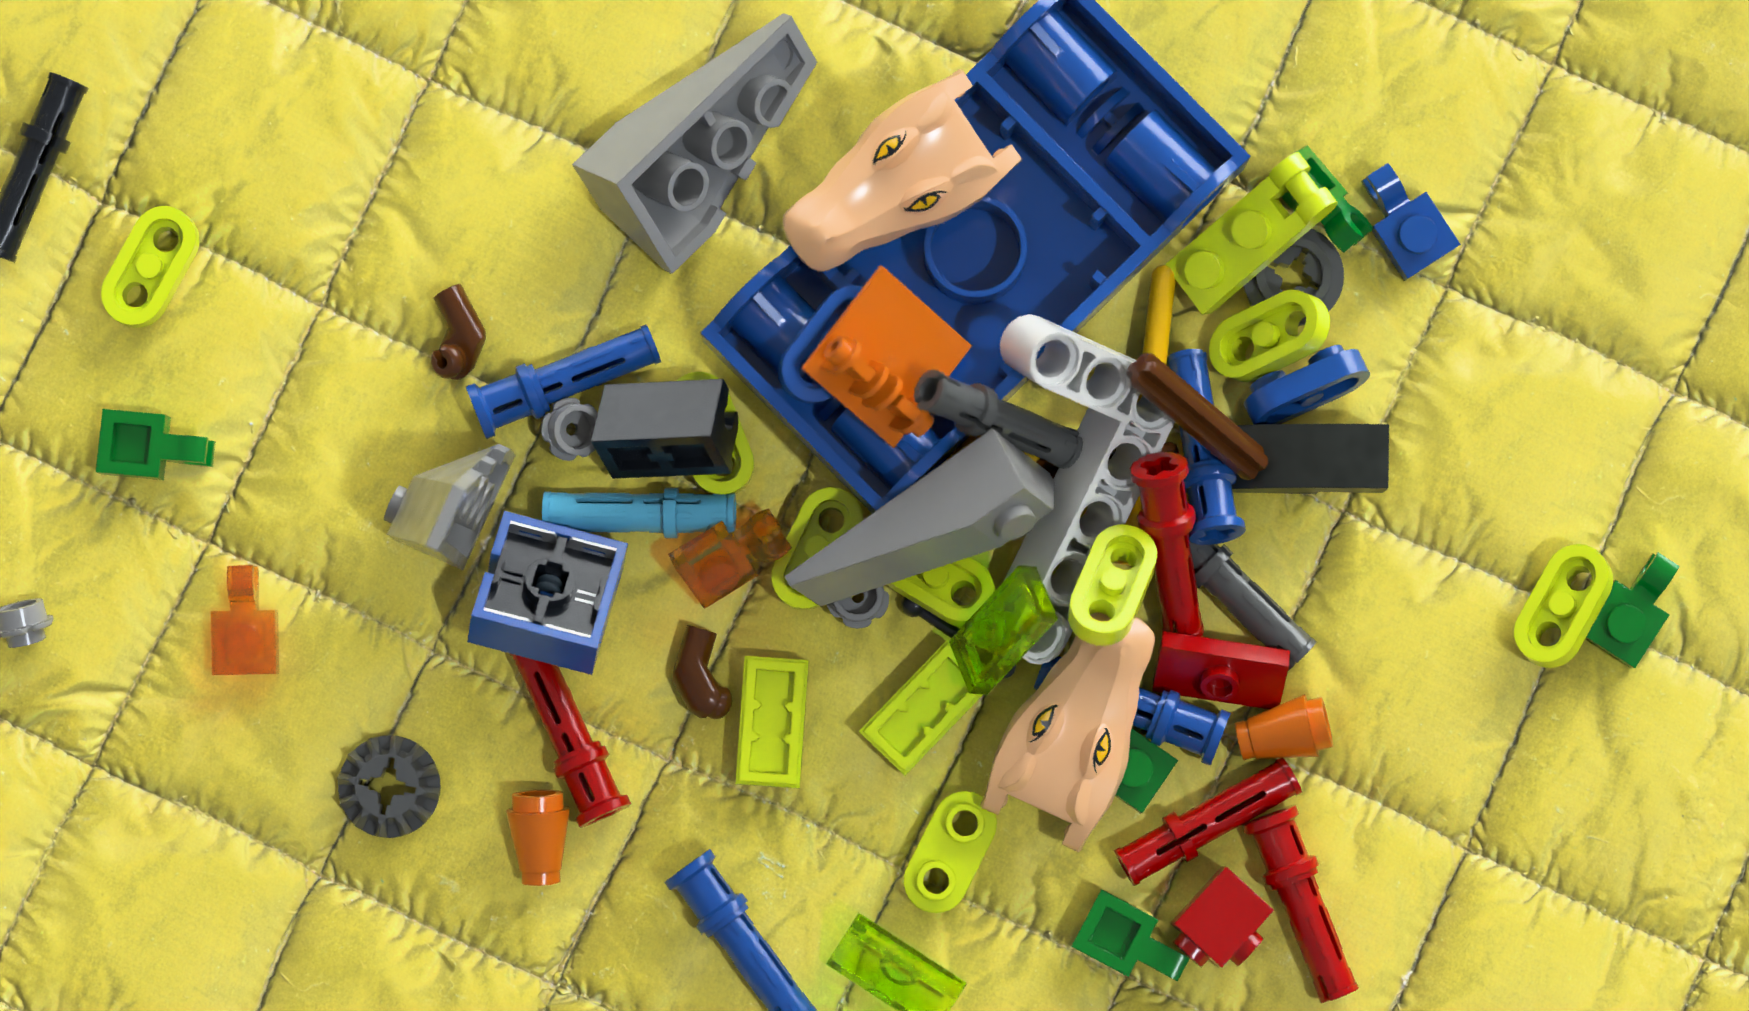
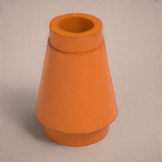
M1304 694L1249 717L1245 721L1235 723L1238 744L1243 760L1251 758L1319 757V750L1333 747L1330 724L1322 697L1307 700Z
M527 790L513 793L512 808L507 809L506 813L519 869L522 873V884L543 886L560 883V870L562 869L570 807L564 805L563 791Z

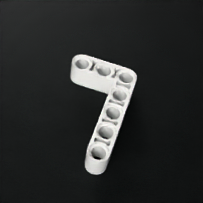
M1024 315L1009 323L1002 334L1000 353L1004 362L1043 388L1088 407L1077 430L1080 433L1078 436L1082 437L1083 440L1081 454L1071 467L1058 469L1053 479L1055 482L1053 510L1036 521L1032 530L1026 534L996 596L992 612L988 616V625L993 637L1029 663L1040 665L1056 658L1065 647L1072 633L1068 622L1071 595L1096 537L1108 527L1125 524L1140 495L1139 486L1134 484L1131 479L1130 467L1132 463L1145 455L1161 452L1175 422L1144 396L1137 402L1141 393L1131 386V379L1126 374L1129 365L1137 360L1039 316ZM1046 343L1044 352L1035 360L1037 352ZM1096 366L1094 374L1087 381L1088 374ZM1116 448L1115 454L1109 460L1110 454ZM1088 506L1087 511H1086L1085 514L1080 518L1081 513L1083 512V510L1085 509V507ZM1058 564H1060V566H1059V568L1057 569V571L1052 575V573H1053L1054 569L1056 568V566H1057ZM1032 621L1030 627L1024 632L1027 625Z

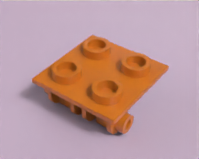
M880 265L801 369L889 446L895 448L905 434L912 433L916 437H920L930 429L934 422V417L929 412L919 409L917 407L919 403L914 401L915 387L921 376L933 369L950 376L972 345L887 269Z

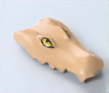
M962 69L957 70L937 83L909 94L876 117L860 135L856 145L833 166L824 181L784 213L783 226L786 239L800 260L808 267L818 272L828 271L845 263L857 253L867 248L891 242L918 229L944 223L979 202L1011 169L1022 161V158L1012 144L997 150L991 156L954 101V99L962 97L973 86Z
M1093 613L1090 615L1098 621L1111 620L1104 613ZM1136 617L1127 636L1112 645H1092L1081 640L1077 635L1075 636L1068 652L1052 667L1037 691L1020 706L1008 724L995 752L981 808L998 815L1001 808L1006 805L1008 795H1011L1071 823L1065 829L1062 845L1076 852L1082 850L1089 835L1111 806L1128 765L1130 734L1138 706L1139 685L1150 661L1155 644V635L1144 621Z

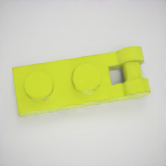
M1299 152L1288 156L1271 170L1268 177L1165 264V266L1171 268L1174 278L1202 315L1213 313L1337 206L1338 202L1326 187L1319 189L1310 178L1308 172L1311 170V167ZM1287 191L1290 192L1299 204L1291 215L1278 200Z

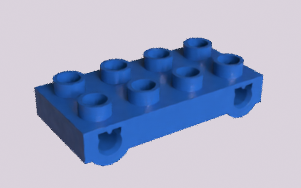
M1038 0L1009 28L990 52L966 74L973 86L962 97L956 98L954 101L991 156L997 150L1012 144L1022 158V161L1011 169L979 202L944 223L918 229L891 242L867 248L857 253L845 263L824 272H818L808 267L800 260L790 245L781 255L772 260L749 280L723 307L713 321L700 332L703 342L872 514L939 467L970 435L960 432L953 421L929 412L934 417V422L924 435L916 437L912 433L905 434L895 448H892L834 397L818 403H803L793 399L786 393L778 376L780 358L830 293L845 286L855 285L864 287L880 265L883 266L972 345L949 377L968 385L979 383L988 386L997 393L999 399L1007 402L1029 380L1008 366L1001 356L1000 341L1009 323L1020 316L1034 315L1077 333L1245 169L1251 157L1095 0ZM844 308V309L840 312L839 318H840V316L844 313V311H845L847 308ZM1046 343L1037 352L1035 360L1044 352ZM805 359L799 368L800 375L806 382L815 383L816 381L801 369L807 361Z

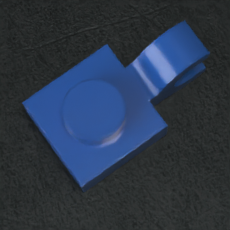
M1389 163L1361 181L1385 217L1372 226L1374 228L1372 233L1404 281L1461 245L1427 192H1424L1410 202L1400 179Z

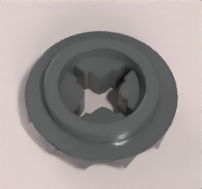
M1310 229L1271 262L1270 265L1288 268L1293 260L1298 259L1301 252L1306 254L1302 262L1304 264L1302 275L1310 280L1309 284L1318 287V289L1316 290L1310 286L1308 288L1296 286L1294 290H1299L1319 298L1329 312L1336 304L1342 292L1344 283L1343 263L1332 242L1320 232ZM1267 266L1244 285L1250 306H1254L1282 292L1280 287L1283 279L1275 274L1274 269ZM1306 317L1300 321L1298 327L1305 325Z
M396 735L370 738L348 754L337 777L340 806L354 826L377 837H401L419 829L433 814L440 797V776L432 757L416 742ZM391 758H395L393 768L396 769V780L406 783V786L415 787L416 791L415 794L405 792L404 795H393L391 804L387 805L386 814L383 815V804L380 803L381 794L371 790L369 786H363L362 781L363 779L383 778L386 768H390Z

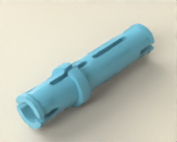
M665 488L664 493L649 494L566 493L544 491L542 521L580 531L664 533V538H678L679 533L713 532L735 534L736 493L725 495L679 493V488Z

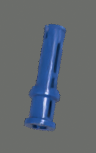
M645 324L637 330L586 348L535 370L532 364L526 366L524 363L516 366L515 374L480 388L475 383L465 387L486 439L495 436L496 429L530 415L536 419L542 418L546 412L550 411L549 404L602 385L653 363L658 364L661 362L649 328Z
M1185 349L1170 354L1167 357V366L1214 405L1207 367V353L1201 349ZM1179 426L1183 453L1189 468V473L1184 479L1185 492L1188 495L1189 504L1194 507L1196 516L1194 526L1189 532V541L1197 545H1213L1239 538L1245 533L1246 527L1244 520L1241 517H1237L1232 491V485L1237 480L1236 473Z
M1057 656L1050 662L1042 664L1034 685L1035 690L1040 687L1049 671L1062 657ZM1139 687L1138 706L1132 726L1148 731L1146 738L1151 739L1150 743L1160 746L1163 742H1168L1201 755V763L1211 766L1231 712L1223 709L1217 714L1182 701L1180 693L1174 690H1170V692L1164 690L1160 696Z
M711 849L704 852L664 882L669 890H678L699 919L696 926L701 934L705 933L708 938L712 935L715 937L768 1011H817L745 911L749 908L746 904L748 901L743 893L735 894L713 864L716 856Z

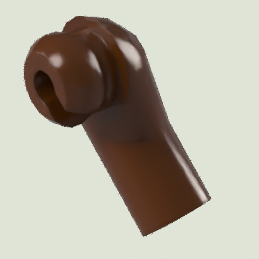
M461 284L451 286L433 298L448 325V330L439 350H434L431 355L433 371L444 379L459 380L467 376L475 368L486 340L485 328Z
M687 625L673 670L672 681L691 713L699 718L721 719L730 711L732 695L728 688L718 686L717 681L707 667L717 634Z

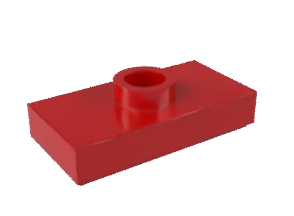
M1163 631L1153 677L1152 692L1163 693L1164 690L1168 692L1174 690L1179 692L1180 696L1271 709L1281 703L1289 669L1290 650Z

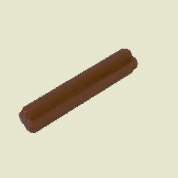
M1143 353L1136 362L1129 365L1126 374L1131 379V386L1241 479L1252 480L1259 471L1266 469L1269 459L1264 454L1263 447L1154 354Z

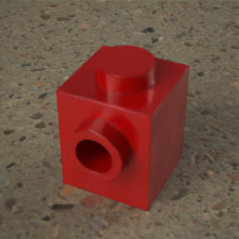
M1222 866L1170 922L1180 932L1173 943L1200 968L1208 960L1220 968L1229 960L1236 966H1239L1264 939L1256 930L1274 910L1227 866Z

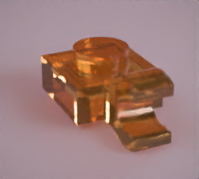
M765 509L753 515L744 525L732 533L725 523L721 521L668 555L678 574L705 609L757 577L758 574L752 562L775 561L786 555L792 547L781 532L782 527L770 509Z
M227 566V592L230 611H211L212 675L279 674L278 610H259V566Z

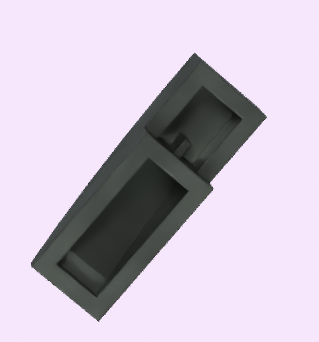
M1389 424L1237 425L1263 447L1264 454L1268 457L1269 462L1266 469L1259 471L1252 480L1241 479L1236 474L1237 480L1232 485L1233 493H1383L1388 489Z

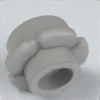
M563 398L554 403L551 413L544 416L541 423V435L544 441L549 442V450L555 457L572 461L578 455L587 457L595 450L591 443V438L598 412L592 405H582L577 398ZM570 423H573L576 427V432L573 435H569L566 432V427Z
M881 586L863 592L864 599L860 603H856L851 597L827 604V607L834 617L842 618L846 626L856 629L865 628L871 624L872 619L881 618L885 614L889 605V594Z
M28 599L0 607V638H6L9 648L31 645L46 638L44 628L50 626L54 618L53 615H47L43 599Z

